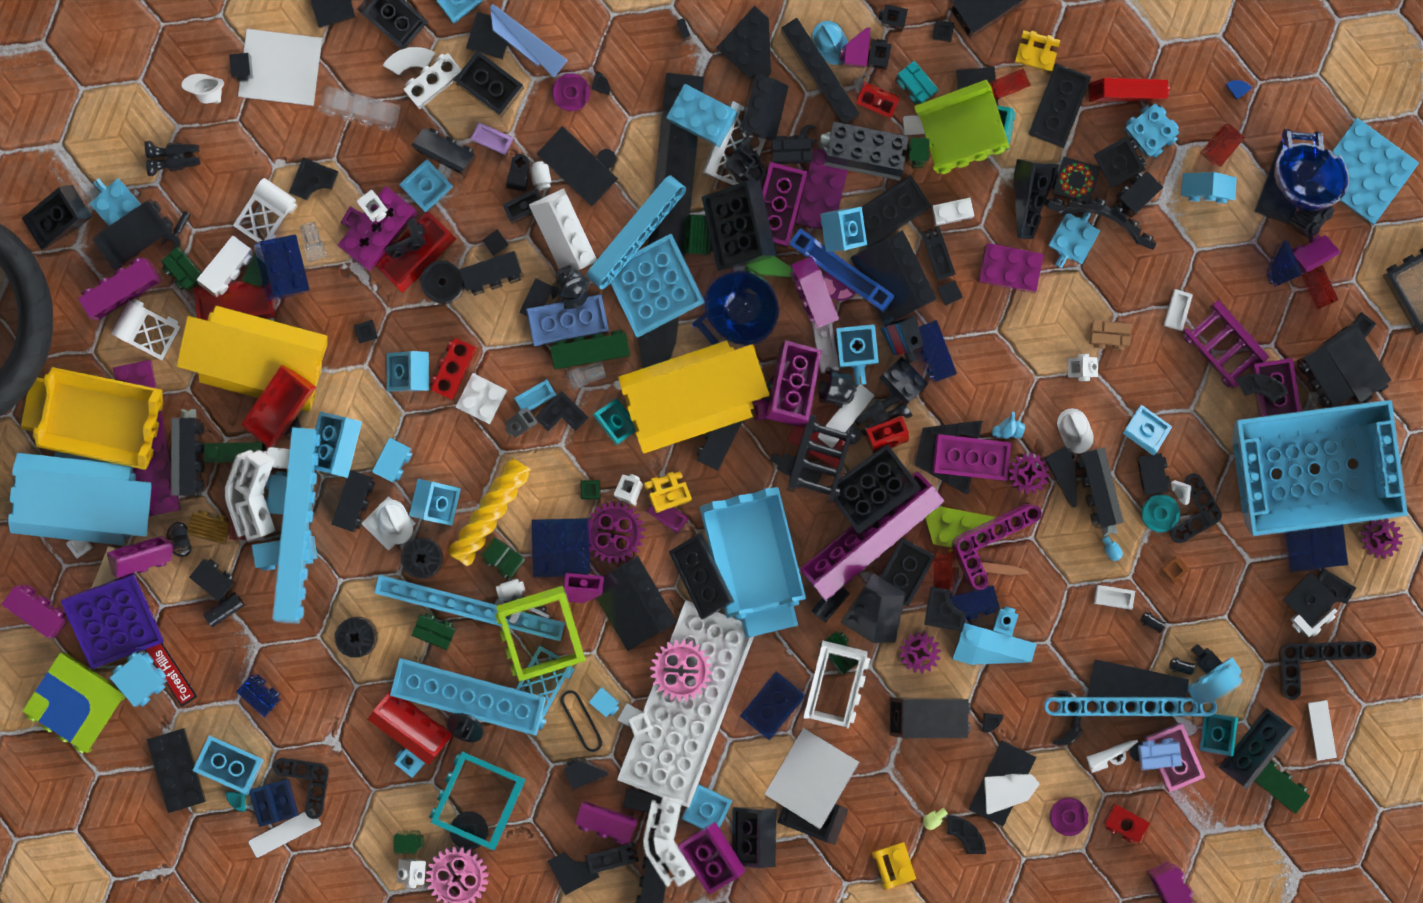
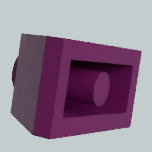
M865 28L844 45L843 49H840L839 60H841V66L865 68L867 66L871 28Z
M566 573L564 590L568 602L585 603L602 595L604 576Z

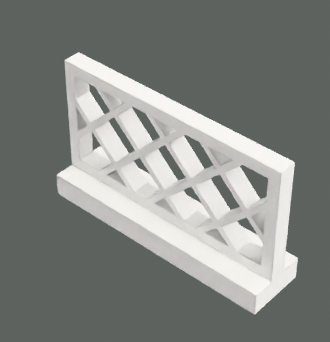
M732 101L729 103V107L735 109L738 115L721 147L713 145L702 174L712 176L731 185H736L738 182H736L735 177L731 173L725 176L716 174L718 167L727 161L724 154L725 149L733 146L735 150V144L743 141L741 139L734 142L731 136L732 131L740 127L738 116L740 111H744V106ZM758 137L759 146L754 148L753 151L757 150L756 152L760 156L766 139Z

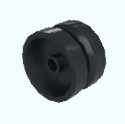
M439 260L431 263L425 268L421 276L423 292L430 300L438 304L455 302L461 297L465 289L460 270L456 265L448 261ZM442 279H445L446 284L441 286L439 283L442 282Z

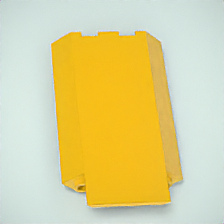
M216 306L214 312H210L208 321L187 316L177 367L197 372L199 383L255 398L261 396L282 365L296 372L316 387L322 371V359L327 348L328 336ZM316 389L301 410L311 411L316 397Z
M727 340L618 377L643 454L752 418L751 409H754L752 401L770 396L753 344L735 350L734 346H729Z
M52 367L44 379L37 377L35 383L27 392L21 429L33 432L36 447L146 470L153 457L154 449H151L153 438L157 437L159 422H157L158 412L162 411L163 407L162 390Z

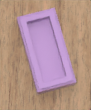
M478 122L471 140L506 156L513 137Z

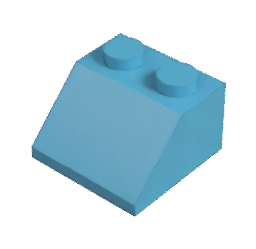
M407 351L386 353L387 391L429 390V352Z
M417 479L409 516L452 526L461 488Z

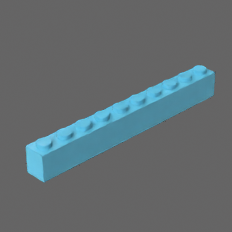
M292 428L273 620L276 622L299 624L300 619H303L304 608L301 607L302 599H305L306 589L303 588V582L307 580L308 574L305 562L309 560V549H307V542L311 541L309 522L312 523L313 521L311 503L314 504L315 492L312 491L313 484L317 482V473H314L315 465H318L319 454H316V450L321 442V436L318 435L316 429Z

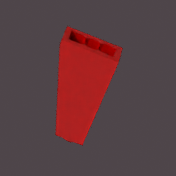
M1102 78L1089 83V102H1158L1168 99L1170 94L1168 80Z

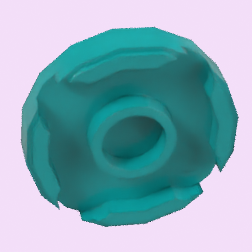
M1154 495L1147 499L1142 506V521L1152 531L1159 533L1167 532L1173 529L1179 522V506L1170 496Z

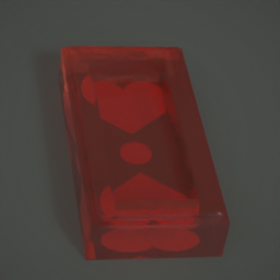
M1024 68L989 82L995 100L1031 86Z

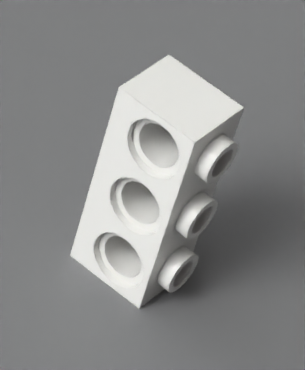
M448 53L438 56L435 59V64L431 67L426 66L420 71L421 75L416 79L412 78L405 84L406 87L403 90L419 109L452 84L461 72V68ZM444 64H452V70L450 72L442 71ZM432 75L437 76L435 84L427 82L428 78ZM417 87L423 90L420 96L413 95V90Z

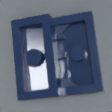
M289 778L250 790L249 793L259 827L299 816Z

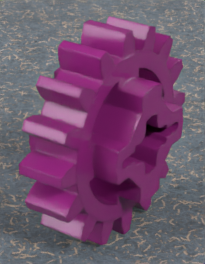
M1023 453L1022 459L1018 456L1015 457L1017 462H1011L1010 465L1013 466V469L1008 470L1009 473H1012V476L1008 479L1014 480L1012 487L1018 485V492L1025 489V494H1028L1029 490L1033 494L1036 493V488L1043 490L1041 484L1047 485L1048 482L1045 480V477H1050L1049 474H1046V471L1050 468L1044 467L1046 460L1040 461V455L1034 458L1033 453H1030L1029 457ZM1027 461L1025 467L1018 469L1022 462ZM1034 462H1036L1040 466L1041 471H1038L1035 468ZM1031 468L1030 470L1034 472V475L1028 479L1024 472ZM1017 476H1021L1024 480L1023 484L1019 482ZM1041 478L1036 485L1031 486L1034 479Z
M1389 518L1384 519L1383 522L1381 519L1376 520V522L1371 520L1369 521L1370 526H1363L1366 531L1360 532L1361 535H1364L1360 542L1365 543L1362 549H1369L1367 554L1371 555L1374 553V558H1378L1381 555L1382 559H1386V554L1392 557V551H1399L1396 546L1402 545V542L1398 541L1399 538L1403 537L1402 534H1398L1401 528L1394 527L1395 521L1388 523ZM1380 525L1377 531L1371 532L1374 527ZM1389 529L1391 530L1393 537H1391V535L1389 534ZM1382 535L1388 541L1380 542V539L1374 536ZM1369 539L1372 540L1374 544L1373 547L1371 546ZM1391 544L1387 550L1382 551L1384 546Z
M919 632L916 633V637L910 634L909 641L903 640L906 645L900 646L904 652L900 653L899 656L905 658L901 661L902 664L908 663L906 667L908 670L913 667V673H916L918 669H920L921 674H924V669L930 672L931 665L937 666L934 661L941 659L937 656V653H940L941 650L936 649L939 643L932 642L934 640L933 636L928 639L927 633H924L923 637L920 636ZM920 640L918 645L910 646L914 641ZM927 642L931 645L933 653L929 652L926 648ZM921 647L923 648L922 651L929 654V656L921 655L920 658H917L918 655L911 650H920ZM907 653L912 654L914 658L913 663L910 662ZM930 659L927 664L920 666L923 660Z

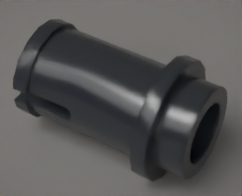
M1144 612L1140 619L1143 626L1147 625L1158 633H1161L1166 625V622L1154 617L1151 612Z
M1176 657L1171 659L1169 669H1172V672L1178 671L1192 676L1195 664L1179 660Z

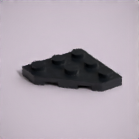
M756 6L744 16L716 47L722 55L750 80L755 74L766 77L771 74L769 18Z

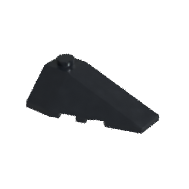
M1029 159L1016 160L1013 178L1018 238H1034L1041 221V210L1048 201L1046 198L1049 190L1055 186L1059 164Z

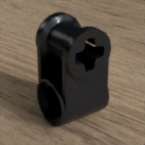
M517 154L512 158L506 189L526 191L530 161L525 155ZM521 158H523V161L526 164L522 165L521 168H519V165L516 164V162L520 161Z

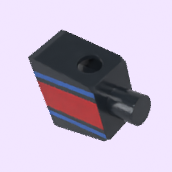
M915 316L893 321L880 328L894 355L904 354L907 363L918 360L915 349L921 347L923 341Z

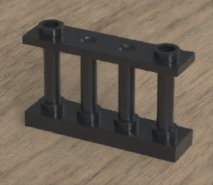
M810 414L809 421L804 427L786 490L794 492L796 487H803L829 495L827 503L831 504L833 499H837L840 488H837L848 446L853 444L855 434L852 433L854 427L850 426L847 433L818 425V422H815L817 416ZM818 432L844 440L842 451L813 443L810 440L812 433ZM812 450L839 458L837 469L808 461L805 458L806 452ZM806 468L833 476L831 488L804 480L803 477H800L801 469L805 470Z

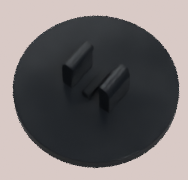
M455 713L447 720V728L450 733L462 741L477 742L484 734L481 723L470 715Z

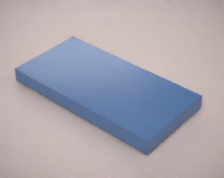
M601 294L588 296L582 306L574 309H564V301L526 309L534 347L609 332Z

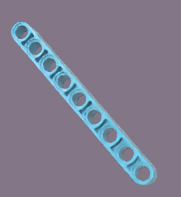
M1048 697L1043 702V709L1053 716H1211L1215 714L1217 704L1214 700L1211 701V709L1204 712L1203 704L1196 703L1192 697ZM1051 701H1056L1057 703L1055 711H1049L1048 704ZM1071 701H1075L1077 705L1074 711L1067 709V705ZM1090 701H1094L1096 704V708L1093 711L1087 710V704ZM1113 701L1115 703L1114 710L1107 711L1106 704ZM1132 701L1134 709L1128 712L1125 709V705L1127 702ZM1152 701L1153 709L1147 712L1145 704ZM1171 701L1173 707L1170 711L1166 712L1164 704ZM1190 701L1192 708L1190 711L1185 712L1183 705L1185 702Z

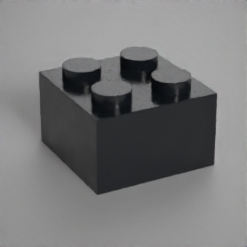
M1148 171L1144 174L1140 172L1130 181L1132 184L1130 188L1126 185L1116 195L1118 199L1115 203L1123 207L1130 218L1137 214L1163 188Z

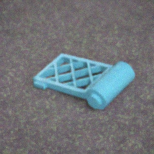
M539 646L528 667L533 666L535 661L537 665L539 664L537 657L541 651L549 656L550 661L552 660L551 657L557 659L560 656ZM568 666L564 673L556 675L555 671H553L554 676L543 679L542 675H540V680L530 682L527 679V684L523 685L525 681L523 680L517 685V690L529 685L530 692L533 694L531 685L538 682L543 684L545 692L538 695H546L548 703L543 709L538 729L542 730L547 720L544 717L565 678L570 679L575 670L572 666ZM562 676L558 683L557 677ZM555 678L557 684L555 690L547 692L544 681ZM553 692L549 699L548 694Z

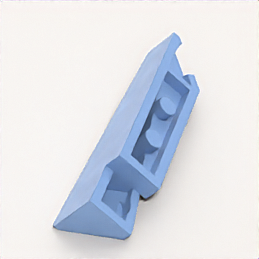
M492 4L489 8L492 31L536 66L541 64L554 78L568 60Z

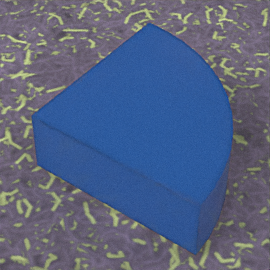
M1234 80L1225 84L1236 100L1252 89V86L1241 80Z

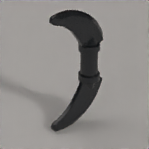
M1068 691L1056 692L1062 697H1077ZM1069 702L1072 711H1074L1077 707L1076 702ZM1073 716L1070 730L1062 738L1053 741V744L1067 745L1080 737L1083 732L1080 725V716Z

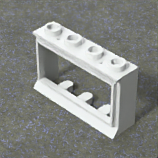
M822 640L821 651L818 656L807 706L804 711V718H811L849 729L850 723H854L856 712L853 711L854 706L859 705L861 694H858L859 687L863 688L865 676H862L864 669L868 670L870 658H867V651ZM829 653L859 660L844 718L815 711Z

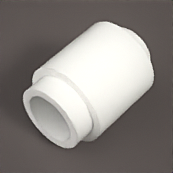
M543 161L533 163V167L529 168L533 186L538 191L551 188L550 183L552 181L548 164H544Z
M518 579L503 582L496 586L500 601H510L514 595L521 598L522 593L526 592L523 581L519 582Z

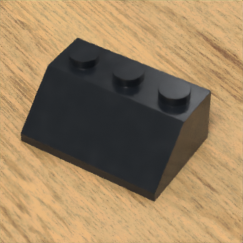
M759 74L753 75L738 132L770 141L775 140L789 86L774 78Z
M423 128L411 145L413 149L467 176L476 158V155L473 153L474 150L466 145H463V147L456 145L457 141L448 136L446 139L439 136L440 132L433 128H429V130Z
M733 807L732 849L743 866L753 868L776 867L777 809Z

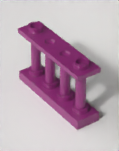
M1217 300L1210 306L1213 310L1207 318L1191 332L1188 328L1181 332L1184 334L1182 336L1189 345L1193 344L1220 374L1222 383L1227 388L1231 387L1233 389L1238 386L1234 380L1254 362L1264 363L1270 357L1226 307ZM1221 318L1225 323L1224 328L1203 346L1196 337L1216 319L1219 320ZM1229 333H1234L1238 337L1237 342L1215 360L1209 351ZM1242 347H1247L1251 352L1250 356L1233 372L1228 374L1222 365Z

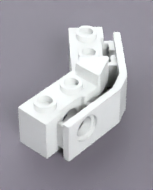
M252 450L236 456L225 487V501L237 536L245 535L247 541L263 537L275 531L263 496L264 487L274 459L260 450L254 453Z
M663 797L662 804H657L656 801L652 800L643 842L646 855L666 886H670L671 882L675 880L679 887L693 878L695 873L674 841L682 800ZM657 808L662 809L659 824H654ZM650 827L656 828L654 843L656 853L660 857L659 861L656 860L650 851L648 840ZM665 862L673 874L672 877L669 876L662 863Z

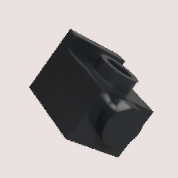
M885 5L884 9H880L878 20L882 21L881 26L903 31L908 9ZM889 16H895L896 20L890 21Z
M876 39V42L872 41L868 67L887 70L891 44H887V40ZM878 51H881L883 53V57H877L876 53Z

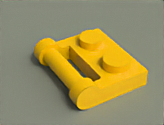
M904 842L871 853L873 859L876 860L883 881V890L916 880ZM888 854L896 878L891 881L883 860V856Z

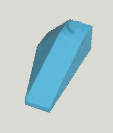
M964 623L952 659L970 665L1032 662L1037 644Z

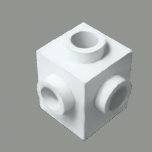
M1078 354L1077 358H1068V377L1078 378L1079 381H1090V377H1098L1097 358L1089 357V354Z
M399 859L397 882L405 884L404 887L416 888V885L424 884L426 861Z

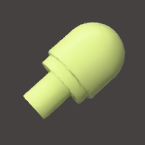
M945 808L926 815L923 819L924 827L928 830L938 827L943 822L942 818L948 814Z

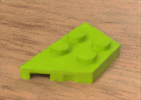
M938 507L925 517L932 544L952 548V541L956 536L995 518L993 516L945 507ZM982 532L977 535V541L983 536ZM965 540L960 543V550L965 548Z

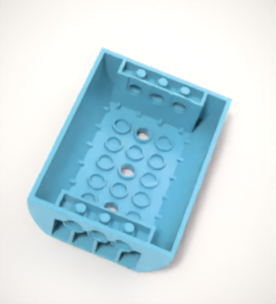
M1392 400L1243 419L1235 422L1232 442L1242 515L1245 525L1252 536L1408 516ZM1351 458L1357 461V467L1353 470L1347 465L1348 460ZM1313 463L1319 466V472L1315 475L1309 470L1310 465ZM1275 468L1281 471V477L1277 480L1271 476V472Z

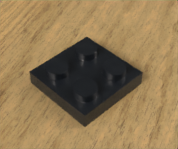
M903 356L880 377V380L905 406L928 385L923 377L907 363Z

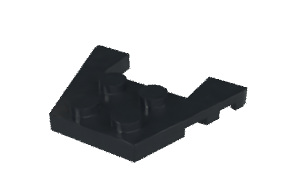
M983 421L922 428L915 466L962 493L969 494L972 477L932 473L936 434L957 437L965 435L980 438Z

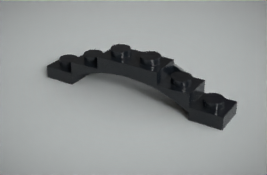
M1054 197V199L1049 198L1047 201V208L1063 215L1087 212L1110 218L1123 226L1131 234L1136 244L1154 250L1157 244L1153 239L1154 236L1145 232L1142 235L1140 234L1142 228L1138 225V221L1130 218L1126 219L1127 213L1123 207L1116 204L1113 207L1107 205V201L1099 197L1095 199L1090 198L1088 204H1085L1086 201L1075 197V199L1069 198L1067 205L1064 204V200Z

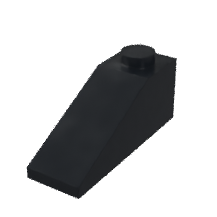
M1064 446L1044 457V460H1046V464L1050 468L1070 507L1074 508L1077 506L1075 462L1073 460L1075 455L1070 448L1067 449Z

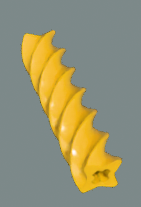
M513 457L503 465L501 476L492 482L490 492L482 497L480 508L473 511L469 518V524L460 530L458 540L450 545L448 553L466 566H469L474 561L476 551L484 546L486 535L493 532L497 525V519L506 513L508 503L515 499L518 487L527 481L531 469Z

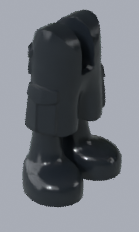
M145 141V154L148 159L168 156L167 160H147L146 169L148 176H155L157 171L168 168L170 171H180L187 167L200 165V157L185 158V154L199 153V145L177 142L168 143L166 148H159L152 141Z
M889 389V396L883 402L876 400L869 405L864 412L857 416L855 423L858 426L871 419L872 424H868L861 430L863 436H866V429L899 416L911 418L913 414L908 406H905L903 403L888 413L885 411L890 406L900 402L898 397Z
M175 522L170 525L166 533V539L173 540L172 553L178 557H186L192 550L190 539L188 538V528L182 522Z

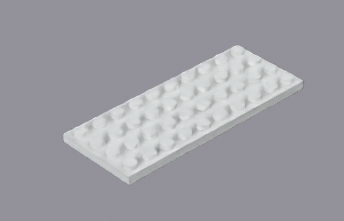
M685 600L669 643L673 646L675 640L678 641V644H681L682 640L685 639L686 645L690 641L693 642L692 647L699 644V652L705 649L706 651L703 656L710 657L706 663L712 664L711 667L707 668V670L713 672L707 675L711 682L705 681L704 684L708 688L701 687L702 695L696 692V699H693L690 695L687 702L684 697H681L680 702H678L677 696L670 700L671 694L668 693L664 697V690L657 691L660 685H653L643 711L646 712L653 730L633 737L619 773L618 781L660 797L682 800L681 805L690 806L754 638H745L740 620L726 618V615L719 612L701 620L693 602ZM669 655L667 662L669 665H676L678 658L675 655ZM690 656L686 659V663L689 667H694L697 664V659L694 656ZM680 665L678 669L664 668L665 671L679 672L680 676H683L684 672H699L698 670L684 669L683 665ZM669 674L665 678L666 682L670 685L675 684L677 681L676 676L673 674ZM691 675L687 676L685 683L688 686H693L696 683V679Z

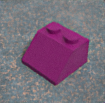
M1318 234L1309 240L1310 244L1305 247L1301 244L1292 249L1294 253L1290 254L1289 257L1299 275L1314 269L1341 253L1326 235L1320 238Z

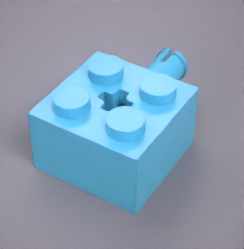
M875 325L836 328L839 368H853L854 385H860L859 377H861V385L867 384L865 375L866 365L879 363ZM855 341H857L859 345H862L859 351H856L855 348H852V345L855 344Z

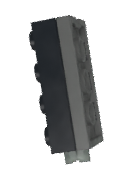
M833 122L831 131L821 136L819 147L826 153L824 166L900 180L904 168V155L907 150L909 136Z
M181 409V418H172L171 495L201 496V492H204V480H201V473H204V461H201V453H204V442H201V434H204L205 427L204 423H201V419L196 418V409H190V411Z
M1105 447L1080 453L1078 458H1076L1078 470H1082L1083 477H1080L1082 487L1087 489L1088 495L1085 496L1087 506L1092 509L1093 514H1090L1092 525H1096V528H1101L1103 537L1108 536L1109 533L1117 534L1116 524L1124 523Z

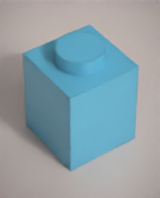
M603 687L589 701L605 717L609 714L613 716L619 709L617 706L619 701Z

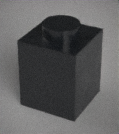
M249 53L229 54L231 77L239 83L248 82V79L253 78L251 55Z

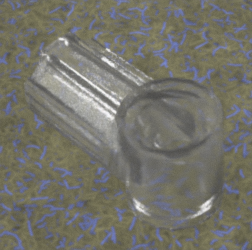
M309 222L299 226L308 262L326 258L327 252L323 241L320 239L316 222Z
M601 361L565 372L572 391L607 377Z

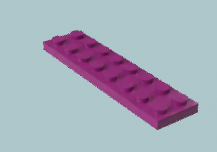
M151 360L112 367L114 378L117 381L157 389ZM162 411L158 412L157 422H159L157 437L153 438L151 449H154L147 469L132 467L133 473L136 474V481L151 483L149 516L181 510L179 497L171 495V457Z

